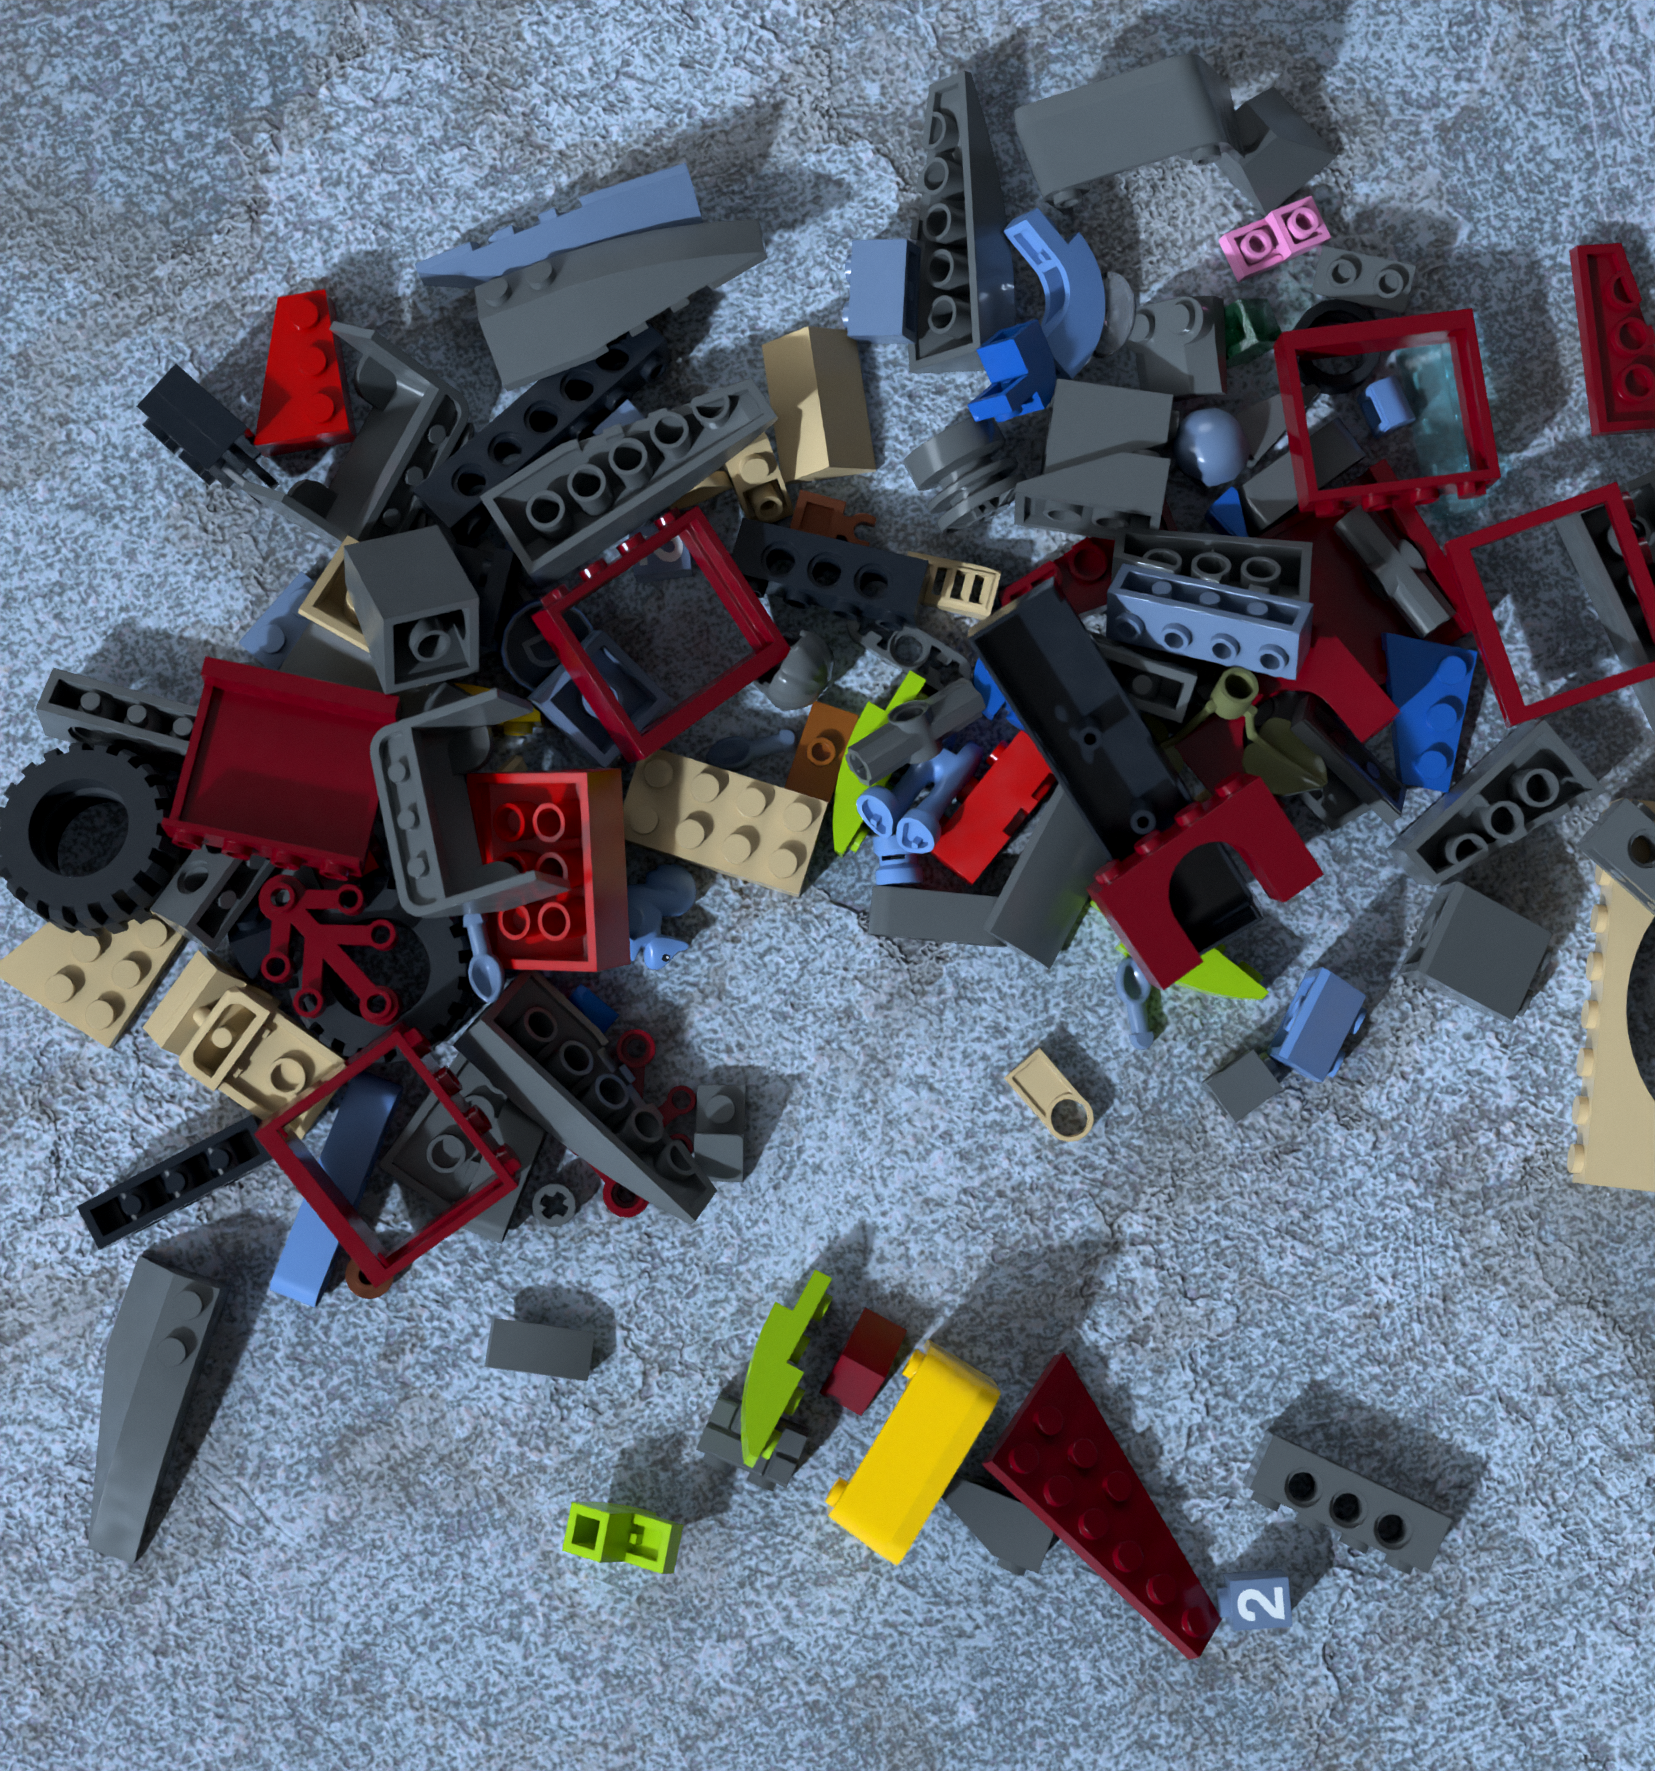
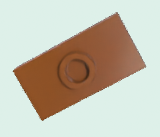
M815 701L812 704L784 788L826 801L829 807L837 784L844 753L859 715Z

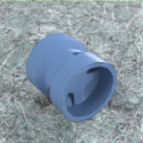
M891 835L888 839L882 837L873 838V851L879 857L880 866L875 871L876 886L888 887L924 883L923 868L918 864L917 860L918 853H911L901 848L896 840V835ZM904 856H905V859H893V860H891V857H904Z

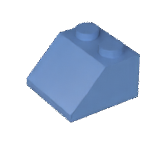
M1323 967L1306 971L1266 1054L1273 1061L1314 1082H1324L1326 1076L1333 1078L1338 1072L1346 1054L1340 1048L1348 1032L1355 1035L1366 1016L1367 1009L1361 1007L1366 995Z

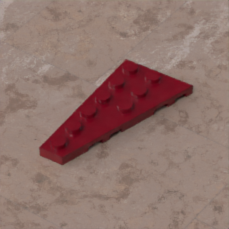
M1065 1352L1054 1355L982 1465L1188 1660L1200 1658L1222 1618L1219 1617L1218 1611Z

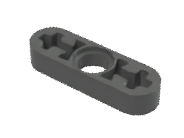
M856 619L847 620V632L854 643L907 675L911 670L926 679L925 687L935 693L947 687L940 683L941 673L931 666L927 675L918 671L927 663L931 649L940 653L935 657L934 662L945 668H948L951 663H955L959 666L957 675L969 681L971 679V667L964 656L919 628L913 629L904 626L902 631H895L889 639L887 650H883L878 647L883 642L882 636L870 631L865 637L859 634L860 624ZM877 625L880 629L884 630L885 632H889V629H885ZM907 636L919 640L923 647L921 657L911 663L901 661L895 653L896 643L901 638Z

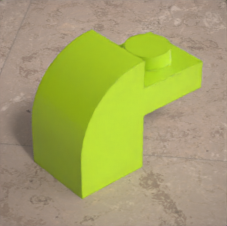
M572 1502L562 1551L599 1563L626 1562L660 1574H674L683 1524L657 1517L656 1512L627 1505L606 1502Z

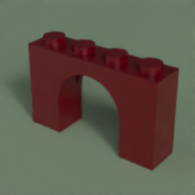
M1322 622L1318 627H1315L1312 623L1310 651L1296 680L1273 677L1256 671L1251 672L1256 677L1259 686L1258 693L1251 703L1257 709L1265 701L1280 693L1288 691L1312 693L1324 699L1364 745L1402 714L1325 622ZM1214 713L1204 722H1201L1180 743L1174 746L1182 756L1183 761L1212 796L1217 793L1214 788L1220 781L1236 772H1240L1241 775L1245 773L1241 761L1242 754L1247 747L1244 716L1237 719H1225ZM1273 796L1283 811L1288 808V805L1280 796Z
M1240 772L1229 775L1215 786L1214 789L1217 793L1203 804L1196 801L1181 809L1174 816L1175 824L1162 833L1159 830H1155L1142 837L1134 845L1136 852L1122 862L1119 859H1115L1099 868L1093 875L1096 881L1085 888L1150 985L1164 991L1204 962L1176 921L1169 904L1168 892L1170 879L1176 865L1184 855L1195 847L1209 842H1225L1229 844L1243 858L1267 896L1282 903H1286L1324 875L1260 776L1247 773L1241 775Z

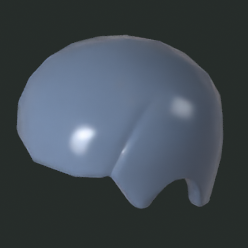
M1207 408L1191 412L1178 425L1175 440L1172 439L1171 443L1173 456L1181 470L1186 475L1193 476L1208 486H1217L1234 480L1247 466L1251 449L1241 424L1231 414L1217 408Z

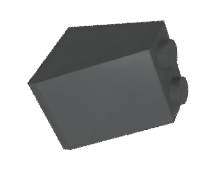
M1057 378L1054 394L1049 405L1040 476L1119 452L1134 453L1136 450L1145 449L1161 454L1163 449L1169 450L1172 439L1175 440L1179 423V411L1171 410L1173 395Z
M438 525L344 546L345 584L385 694L479 672V597Z
M1456 881L1437 887L1398 974L1501 1022H1512L1516 1015L1522 1017L1531 1003L1533 991L1528 988L1535 973H1542L1549 963L1553 947L1548 944L1553 933L1469 886Z

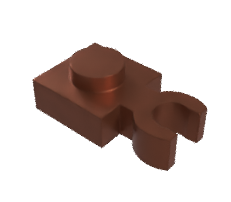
M800 489L790 529L833 539L840 538L846 540V542L869 547L870 542L856 538L854 530L860 525L875 528L876 518L868 513H857L852 517L844 516L845 501Z

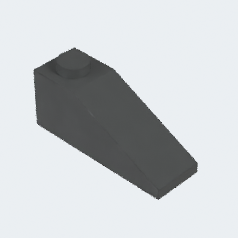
M956 1471L941 1498L993 1556L999 1558L997 1562L999 1567L1024 1576L1026 1569L1039 1573L1054 1532L1014 1494Z

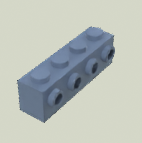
M1123 563L1107 591L1106 638L1134 646L1170 652L1179 656H1188L1220 663L1224 666L1240 667L1265 673L1273 677L1296 680L1310 651L1313 604Z

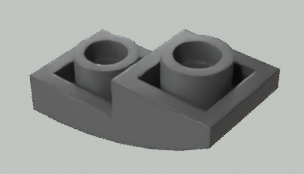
M492 1318L484 1367L588 1381L595 1333Z

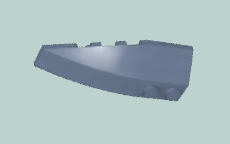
M685 162L579 197L582 205L580 208L567 213H559L558 209L554 207L537 214L539 220L534 223L533 227L524 230L522 227L507 226L495 231V234L488 238V245L480 247L479 243L471 241L416 263L417 272L424 286L475 289L474 287L489 282L492 279L500 278L537 262L603 241L652 230L703 223L687 164Z

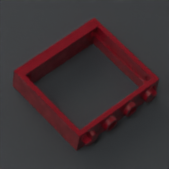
M1472 308L1284 331L1273 345L1300 513L1315 512L1316 517L1326 518L1340 515L1345 512L1344 508L1363 506V511L1373 512L1390 508L1393 501L1410 499L1411 505L1419 506L1439 501V495L1457 493L1458 499H1473L1486 495V489H1489L1501 478ZM1449 343L1471 471L1318 491L1297 362Z
M1617 482L1447 541L1442 547L1506 729L1655 678L1654 661L1525 706L1471 554V550L1605 504L1655 645V584L1653 585L1647 566L1653 564V559L1646 539L1644 537L1637 538L1631 520L1637 516L1632 498L1628 491L1620 492Z
M698 505L683 513H680L677 506L669 510L653 522L658 530L644 538L641 532H638L619 544L616 549L620 556L608 564L602 557L581 570L578 574L583 580L570 590L565 583L558 586L540 599L544 608L531 616L628 764L649 757L785 659L791 650ZM679 535L754 651L645 729L638 732L561 615Z
M404 1020L397 1023L264 1119L254 1133L375 1288L519 1186L522 1174L519 1170L522 1164L514 1150L506 1143L500 1146L489 1132L492 1129V1124L484 1111L476 1104L472 1107L469 1106L459 1093L463 1088L457 1076L449 1067H439L429 1054L432 1051L429 1040L419 1028L414 1027L410 1029ZM398 1046L496 1174L387 1251L288 1124Z

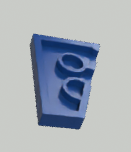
M1386 632L1381 633L1382 650H1385L1388 676H1385L1387 694H1390V700L1402 713L1393 721L1391 726L1396 777L1404 785L1448 793L1478 652Z

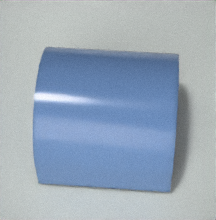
M1396 375L1371 383L1357 396L1356 400L1376 440L1416 420Z

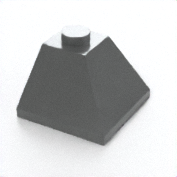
M1273 86L1247 100L1235 110L1245 160L1236 162L1226 152L1221 153L1222 158L1214 163L1265 218L1271 211L1281 207L1332 162L1337 155Z

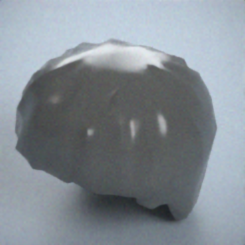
M801 630L799 633L787 631L783 636L791 648L787 657L754 680V685L771 703L785 711L802 709L813 704L823 690L826 689L833 676V668L835 666L833 651L828 643L817 633Z

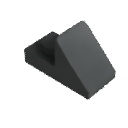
M697 1084L694 1159L712 1182H743L746 1086Z

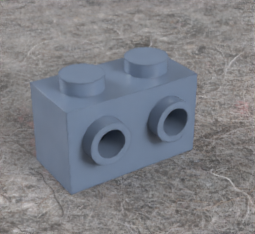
M908 239L852 240V254L847 256L845 262V275L847 282L850 283L849 302H846L843 307V325L845 330L848 331L847 336L861 344H916L921 248Z

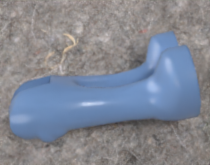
M956 732L942 741L943 750L935 758L926 762L911 764L900 781L890 791L880 785H874L864 790L857 799V810L864 822L880 837L888 839L897 828L896 840L901 848L911 853L923 854L930 852L940 840V818L953 799L975 775L981 763L984 750L974 741L970 740L957 755L952 753L951 751L957 738ZM931 782L936 783L928 796L915 809L908 811L924 787Z

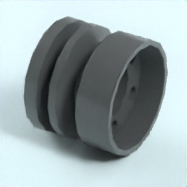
M971 417L959 422L924 442L904 459L903 464L918 491H926L937 487L942 488V491L928 503L927 507L931 514L949 510L937 520V526L942 535L978 526L997 516L1015 500L1017 483L1028 480L1025 474H1017L1006 478L1018 467L1019 463L1015 457L992 461L991 457L1006 442L993 417L977 422Z

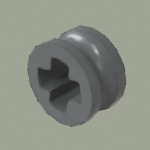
M551 1183L542 1187L533 1199L535 1217L542 1224L549 1227H559L568 1223L574 1217L577 1210L575 1193L568 1186L561 1183ZM560 1192L567 1198L562 1204L568 1206V1210L565 1215L556 1213L552 1218L548 1217L544 1213L547 1205L543 1204L542 1200L545 1195L553 1197Z

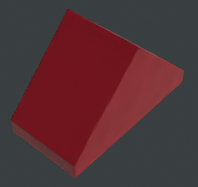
M864 1307L819 1393L862 1416L885 1380L907 1333V1329Z

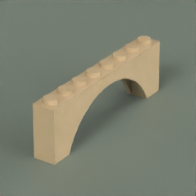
M1620 798V799L1614 800V801H1612V802H1609V807H1610V805H1611L1613 802L1618 801V800H1621V799H1624V798ZM1639 800L1655 814L1654 801ZM1635 838L1631 846L1632 855L1638 862L1645 863L1650 855L1649 846L1644 840ZM1596 864L1595 882L1597 885H1601L1599 904L1593 906L1590 919L1591 932L1596 933L1595 952L1589 953L1586 962V978L1591 980L1592 984L1590 1000L1586 999L1584 1001L1581 1013V1025L1583 1028H1587L1586 1046L1585 1048H1580L1577 1056L1576 1069L1577 1075L1582 1076L1581 1096L1577 1095L1572 1106V1122L1578 1125L1576 1144H1571L1569 1147L1567 1168L1570 1173H1573V1183L1655 1192V1100L1649 1093L1638 1071L1629 1040L1626 1014L1627 990L1634 958L1641 940L1655 916Z

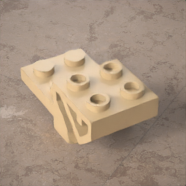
M205 947L198 949L143 1026V1029L161 1049L180 1056L179 1065L185 1072L212 1091L219 1089L261 1120L269 1117L349 1059L338 1050L327 1047L318 1040L319 1037L278 1009L282 1004L281 1000L257 983L251 984L247 976ZM338 1089L288 1124L300 1140L308 1132Z

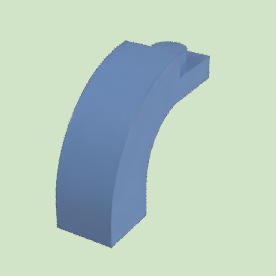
M1037 207L1013 219L1002 232L1032 266L1042 283L1045 294V313L1040 326L1053 355L1056 381L1057 378L1071 380L1090 359L1100 339L1105 317L1104 285L1094 254L1080 232L1063 239L1058 233L1055 223L1049 217L1043 215Z

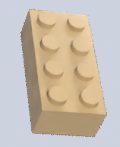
M658 749L646 759L637 761L623 805L625 843L799 898L828 809V802Z

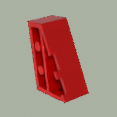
M325 289L277 298L254 447L264 458L354 442L357 436L341 340L338 335L329 330L333 321L337 322L335 304Z
M1022 729L1010 744L1003 739L985 762L991 768L981 781L973 776L955 799L962 805L950 819L946 815H942L939 820L941 827L940 840L932 851L927 852L970 887L1057 780L1029 735Z

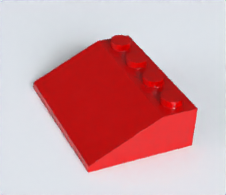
M621 768L467 774L468 795L483 865L502 861L515 866L521 874L536 870L570 880L572 889L506 911L486 913L489 920L486 925L492 952L501 960L504 969L599 972L630 965Z

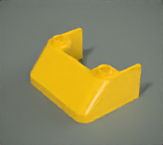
M929 1339L923 1346L925 1352L923 1353L916 1349L903 1369L902 1375L909 1378L905 1385V1391L856 1472L852 1473L848 1480L839 1476L824 1501L828 1504V1517L878 1555L896 1566L899 1565L907 1554L1001 1395V1391L994 1379Z

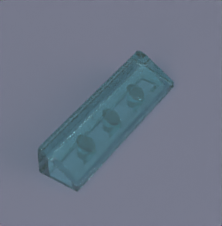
M1449 343L1397 349L1396 354L1405 396L1416 417V420L1411 425L1422 477L1471 471ZM1457 493L1439 495V501L1428 504L1431 520L1434 521L1479 512L1485 506L1484 496L1461 500L1458 499Z

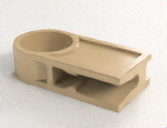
M1037 1048L1004 1077L1055 1138L1066 1142L1078 1141L1085 1137L1092 1129L1094 1116L1090 1104L1077 1092L1040 1048ZM1070 1099L1083 1105L1086 1110L1087 1121L1080 1133L1066 1136L1055 1131L1051 1115L1058 1102Z

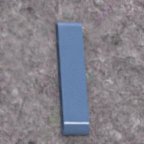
M363 1070L350 1080L318 1161L356 1211L371 1177L404 1089L402 1085ZM305 1198L302 1201L270 1284V1291L316 1308L326 1291L343 1247Z

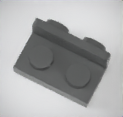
M1322 245L1316 247L1312 266L1316 267L1311 291L1316 295L1396 312H1404L1407 308L1417 265Z

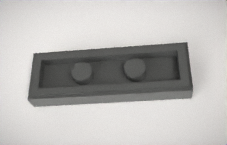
M1309 694L1297 702L1290 730L1316 755H1321L1324 763L1387 825L1400 818L1407 788L1314 696Z

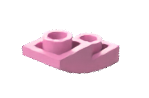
M1312 196L1271 211L1264 219L1225 233L1218 241L1239 283L1328 242L1331 236Z

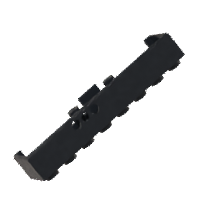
M1054 576L969 628L967 640L1109 861L1119 859L1122 862L1136 852L1134 845L1137 841L1155 830H1159L1160 833L1164 832L1176 823L1174 816L1181 809L1196 802ZM1209 842L1197 846L1184 855L1176 865L1169 883V904L1176 921L1200 956L1264 919L1260 901L1222 842Z

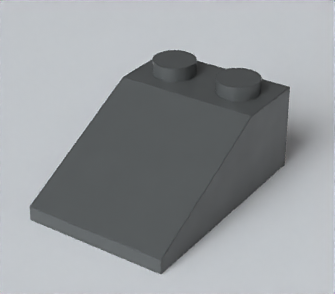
M1145 449L1136 450L1134 453L1119 452L1018 482L1015 491L1014 525L1115 540L1117 526L1159 530L1171 459L1161 458L1160 454Z

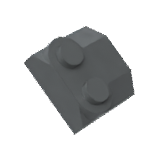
M1213 295L1183 296L1144 305L1131 312L1125 322L1123 334L1127 347L1136 353L1140 390L1172 394V403L1212 394H1228L1223 298Z

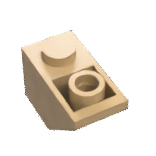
M763 432L742 451L726 462L723 467L730 477L734 493L745 518L771 524L794 514V508L768 437Z

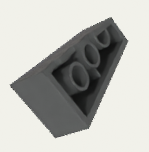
M1117 526L1111 584L1124 563L1309 603L1313 543Z
M1545 719L1531 720L1522 723L1450 789L1448 793L1387 848V851L1417 884L1435 886L1488 857L1490 853L1523 838L1528 835V832L1563 816L1579 804L1605 793L1606 789Z

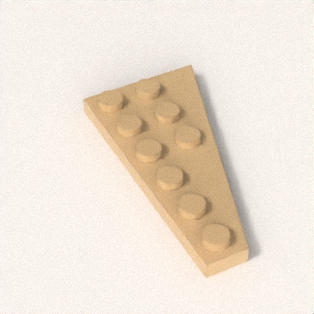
M182 858L180 865L182 866L187 859ZM152 911L153 917L142 924H139L134 919L129 921L128 931L112 934L103 927V934L101 936H85L78 930L74 933H69L48 922L0 960V978L105 1047L113 1049L186 937L175 931Z

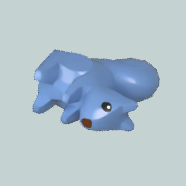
M674 863L671 865H658L656 870L647 872L646 884L627 885L631 961H634L640 949H643L644 962L650 970H659L665 967L678 952L689 948L687 942L661 934L662 917L680 916L688 912L695 903L697 893L695 880L692 874L683 866Z

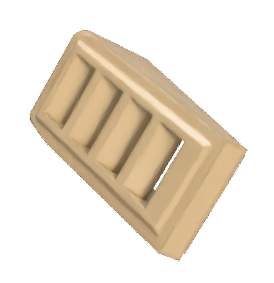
M908 551L907 556L929 561L931 577L923 605L980 620L990 616L1002 571ZM937 570L946 572L941 596L931 594ZM956 575L965 577L960 599L950 598ZM974 580L983 582L978 603L969 602Z

